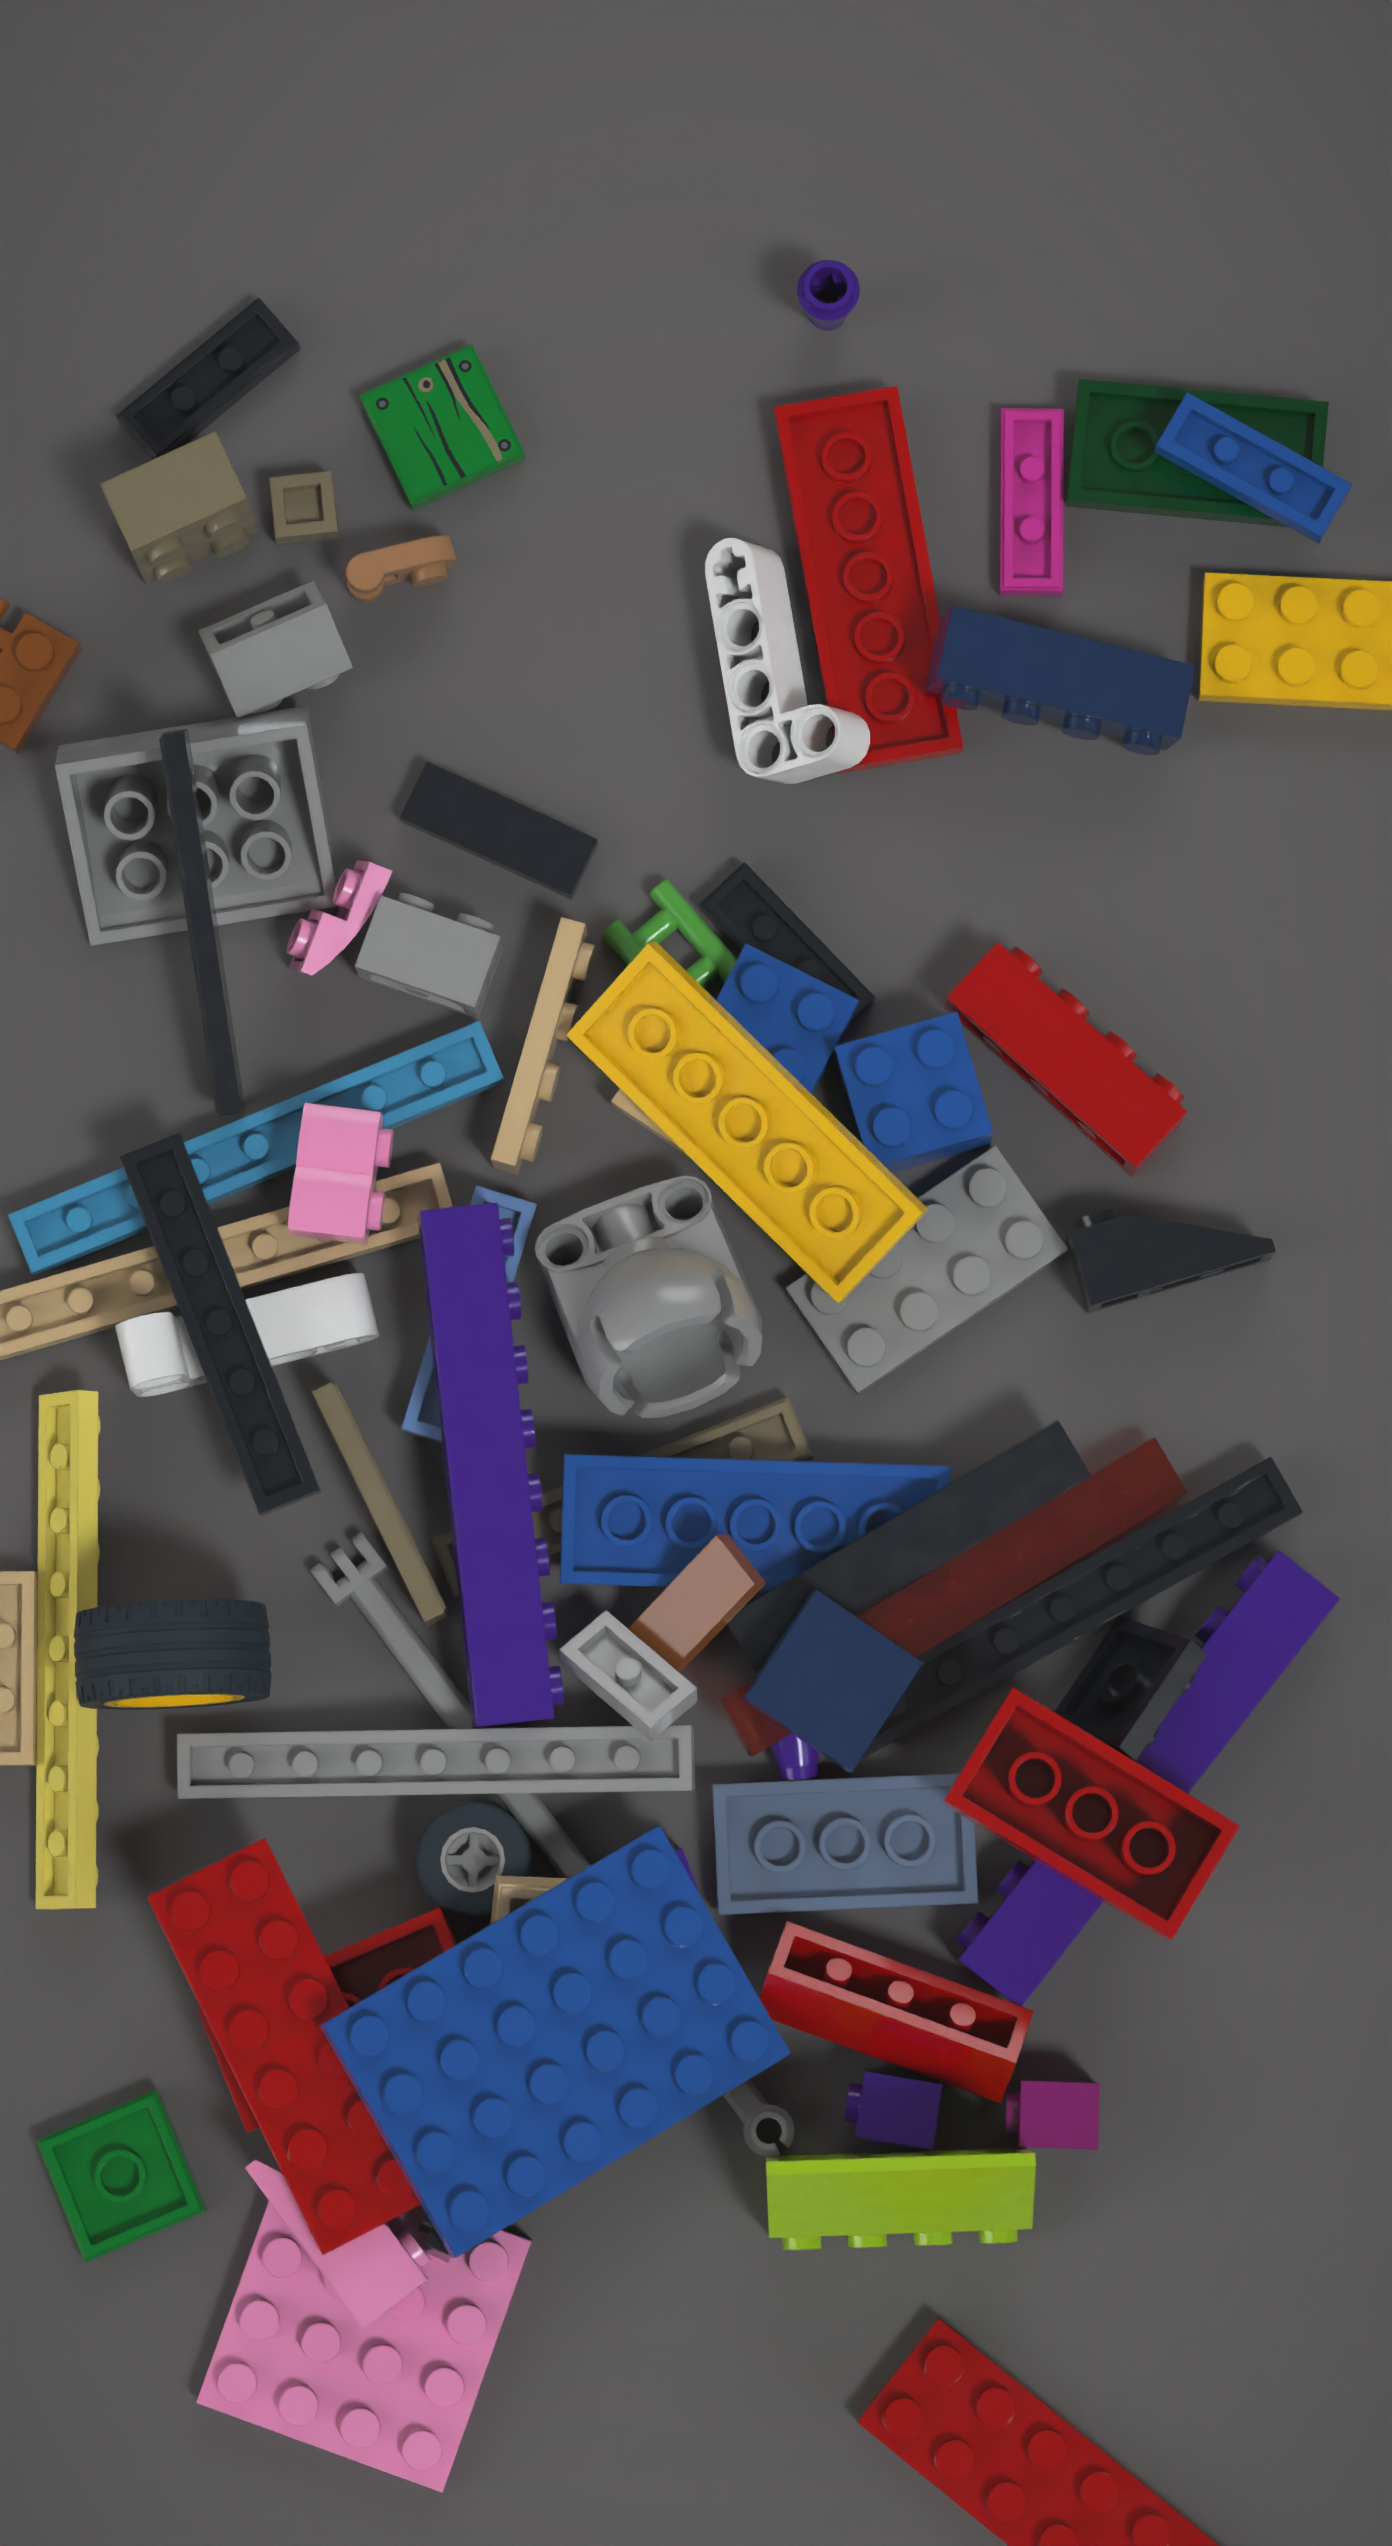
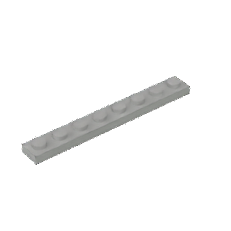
M670 1725L652 1741L646 1738L634 1726L177 1734L178 1799L695 1790L694 1725Z

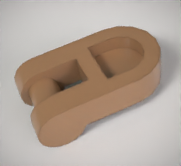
M446 535L432 536L354 556L348 562L346 568L347 589L350 595L356 601L370 603L381 596L384 586L411 580L413 587H424L448 579L447 569L453 567L458 562L452 537Z

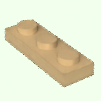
M0 1571V1766H36L38 1573L35 1571Z

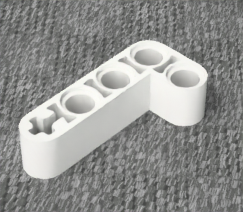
M726 538L719 541L707 555L705 577L735 753L739 766L747 774L782 784H796L848 769L860 763L866 756L870 746V731L867 723L854 713L822 704L808 705L785 570L781 558L773 550L737 538ZM759 621V631L757 637L752 642L751 631L754 624ZM769 681V693L766 700L762 703L761 692L764 685ZM834 724L835 737L832 744L827 748L826 736L828 730ZM779 741L780 753L778 759L773 764L772 751Z
M363 1273L341 1275L246 1299L272 1366L355 1346L379 1337L365 1274ZM171 1312L152 1313L128 1319L115 1326L129 1388L137 1397L156 1396L208 1383L182 1316L175 1317Z

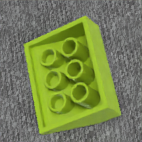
M1028 2148L766 2156L769 2238H782V2250L821 2249V2236L844 2235L848 2236L849 2248L887 2246V2234L913 2233V2245L918 2246L953 2244L952 2232L978 2231L979 2243L1018 2242V2230L1032 2229L1036 2174L1035 2152Z

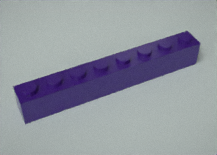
M498 1203L421 1210L417 1220L473 1728L553 1719V1706L564 1704V1692L560 1666L549 1667L546 1641L557 1640V1629L553 1602H542L539 1577L549 1576L550 1566L546 1538H535L532 1512H541L543 1510L539 1474H528L525 1448L535 1447L536 1441L532 1410L520 1409L518 1384L528 1383V1364L525 1346L513 1345L511 1321L521 1320V1300L518 1282L506 1281L504 1257L514 1256L511 1218H499Z
M1279 1550L1268 1562L1257 1555L1234 1584L1243 1594L1231 1610L1227 1613L1220 1606H1217L1194 1635L1204 1643L1201 1649L1207 1653V1656L1195 1672L1191 1686L1179 1696L1160 1724L1154 1741L1142 1751L1135 1761L1186 1793H1189L1340 1600L1336 1594ZM1018 1860L996 1888V1891L1005 1897L990 1918L978 1911L955 1941L964 1948L957 1961L1008 2002L1019 2006L1024 2005L1103 1903V1901L1036 1860L1029 1867L1021 1860Z

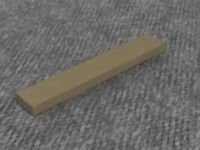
M789 1397L640 1455L806 1461L812 1458L811 1451ZM563 1486L542 1494L543 1510L541 1512H532L535 1538H546L549 1562L560 1558ZM450 1530L431 1538L453 1596L455 1599H458L452 1533Z

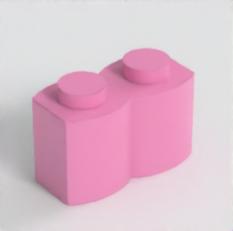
M304 1103L288 1217V1231L291 1236L367 1245L370 1229L381 1230L385 1209V1192L375 1191V1182L378 1166L387 1168L390 1166L394 1138L393 1129L383 1128L384 1119L381 1112Z

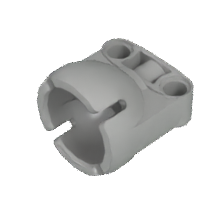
M680 1176L640 1187L574 1213L545 1228L538 1236L535 1244L536 1257L546 1287L550 1292L585 1383L610 1412L624 1416L632 1409L636 1415L642 1418H662L694 1409L724 1394L739 1381L741 1375L740 1365L752 1367L761 1355L762 1317L717 1213L711 1191L702 1180L692 1176ZM685 1214H697L691 1219L679 1220ZM578 1259L570 1265L560 1266V1263L565 1260Z

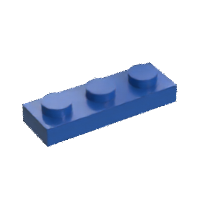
M1188 392L1160 437L1154 451L1163 458L1318 544L1352 487V483Z

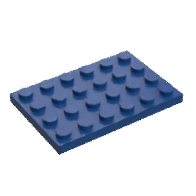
M660 1825L319 2025L451 2258L460 2256L791 2054Z

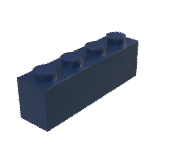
M952 605L939 620L925 691L941 695L940 702L952 708L976 710L979 704L1002 710L1001 717L1013 723L1037 725L1039 720L1063 725L1062 732L1074 738L1097 740L1099 735L1123 740L1122 747L1128 751L1144 755H1157L1160 749L1166 751L1181 739L1196 666Z

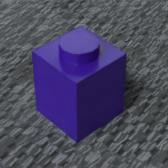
M864 2071L862 2084L849 2082L844 2121L856 2123L854 2137L933 2150L943 2084Z

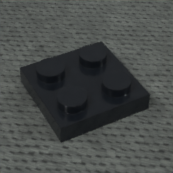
M1118 1616L1054 1712L1133 1761H1136L1142 1751L1156 1738L1160 1724L1179 1696L1191 1686L1195 1672L1207 1656V1653L1191 1639Z

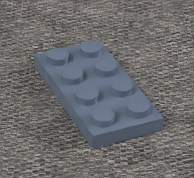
M960 1773L713 1784L718 1915L978 1904L974 1822L942 1803Z

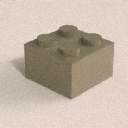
M216 431L100 484L145 584L157 579L159 583L175 581L193 569L192 563L215 553L216 557L232 555L250 543L249 537L259 533L248 499Z

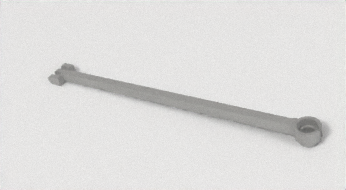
M362 1532L351 1538L356 1551L366 1559L355 1567L341 1547L330 1554L345 1574L338 1581L334 1582L330 1571L320 1562L310 1569L336 1606H339L349 1597L352 1599L448 1729L473 1728L470 1703L376 1579L388 1567ZM537 1793L497 1794L559 1878H570L590 1866L589 1862ZM751 2079L722 2095L743 2122L744 2139L752 2151L760 2156L772 2157L780 2155L775 2142L770 2144L764 2143L757 2137L756 2126L765 2118H773L779 2122L782 2129L779 2140L789 2148L794 2139L795 2131L792 2118L783 2108L778 2105L769 2104Z

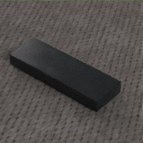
M258 297L117 414L118 422L151 460L158 458L190 442L300 350L299 342Z
M426 762L400 816L401 822L571 900L598 846V839L430 762Z
M745 862L699 904V910L740 952L745 944H748L858 999L859 1006L849 1025L875 1001V996Z

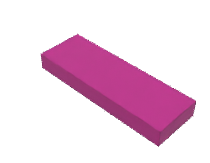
M1001 408L999 596L1062 597L1064 409Z

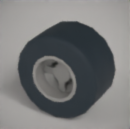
M477 1801L451 1805L434 1816L419 1837L414 1858L418 1882L430 1901L448 1914L473 1920L491 1917L496 1875L531 1877L534 1864L530 1839L519 1822L498 1806Z

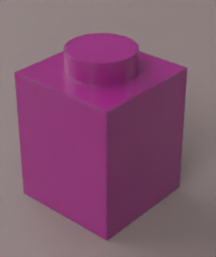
M1018 2080V2093H1006L1005 2133H1017L1016 2146L1098 2150L1100 2083Z

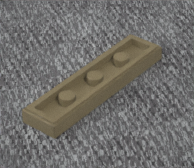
M330 1382L312 1391L424 1623L430 1627L448 1618L447 1614L450 1612L337 1384L334 1385Z

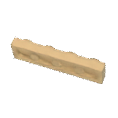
M563 917L560 919L492 1153L491 1162L495 1170L518 1176L523 1160L532 1163L535 1160L543 1132V1126L534 1123L540 1099L551 1102L561 1066L551 1063L558 1039L566 1042L569 1041L566 1034L573 1028L578 1011V1005L569 1003L575 979L586 982L594 957L595 945L586 943L588 935L585 923Z

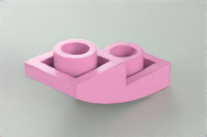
M360 860L356 861L353 870L346 868L339 878L333 895V904L339 906L336 916L311 910L307 920L300 918L297 921L287 945V954L293 956L289 969L313 976L343 951L372 914L393 871L372 862Z

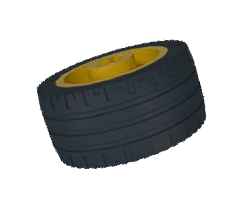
M223 1599L168 1600L102 1606L76 1613L74 1657L76 1658L75 1677L77 1681L75 1684L79 1705L91 1709L150 1710L229 1705L268 1698L270 1695L272 1673L270 1672L271 1653L269 1652L270 1634L268 1633L270 1627L265 1604L255 1601Z

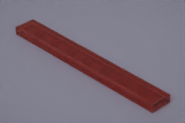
M1155 1437L1148 1439L1092 1473V1477L856 1617L914 1657H918L1188 1492ZM754 1678L716 1700L749 1757L755 1756L791 1734L741 1699Z

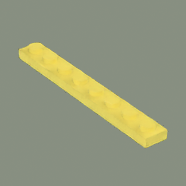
M72 1390L39 1395L36 1909L96 1908V1887L98 1883L96 1822L99 1815L97 1802V1756L99 1752L97 1709L81 1707L79 1705L75 1684L77 1678L75 1677L74 1629L76 1613L98 1607V1562L100 1558L98 1544V1499L100 1496L98 1436L101 1426L98 1415V1391Z

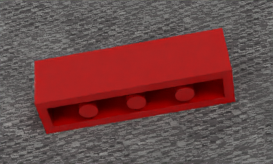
M997 942L948 994L944 1009L949 1014L958 1012L961 1024L1126 1173L1133 1177L1183 1123L1188 1112L1180 1105L1184 1100V1096L1162 1075L1156 1073L1150 1078L1133 1063V1060L1137 1057L1136 1053L1122 1038L1112 1031H1108L1103 1036L1085 1020L1090 1015L1089 1011L1075 996L1065 989H1061L1056 994L1038 978L1042 973V969L1027 953L1016 946L1009 952Z
M788 1921L785 1924L759 1998L770 2018L776 2022L998 2103L1002 2101L1016 2066L1034 2012L1033 2010Z

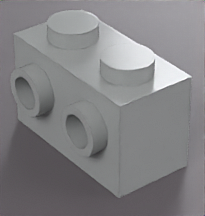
M314 581L198 631L225 695L237 718L247 714L268 712L277 707L283 698L306 688H323L333 683L340 673L353 668L328 606Z
M399 893L397 900L380 895L355 964L359 978L479 1019L504 949L501 936L493 934L495 926L481 918L464 913H459L456 921L434 914L435 906L432 903L411 894Z

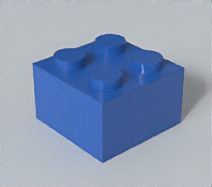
M958 1012L834 1046L833 1060L856 1138L891 1173L991 1144L993 1130Z

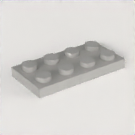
M996 1145L918 1198L929 1210L845 1300L837 1303L808 1274H805L785 1288L786 1293L857 1396L1068 1252V1248Z

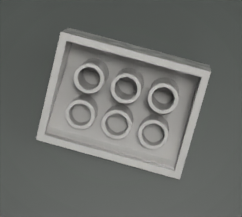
M308 706L58 746L55 769L90 946L188 930L159 742L162 734L168 731L188 729L218 925L338 906L333 904V895L337 884Z

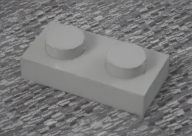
M607 1610L559 1649L560 1663L650 1741L655 1739L698 1701L697 1687Z

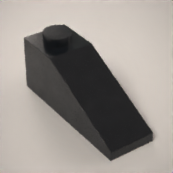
M1112 1209L1095 1212L1077 1219L1076 1225L1078 1229L1068 1232L1065 1240L1087 1314L1271 1260L1276 1252L1273 1240L1269 1238L1133 1214L1115 1218Z

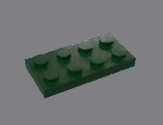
M1088 379L1078 380L1066 507L1287 527L1154 452L1156 444L1187 392L1323 467L1329 402Z

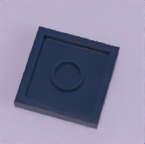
M812 1590L741 1699L846 1771L853 1772L923 1662L818 1590Z

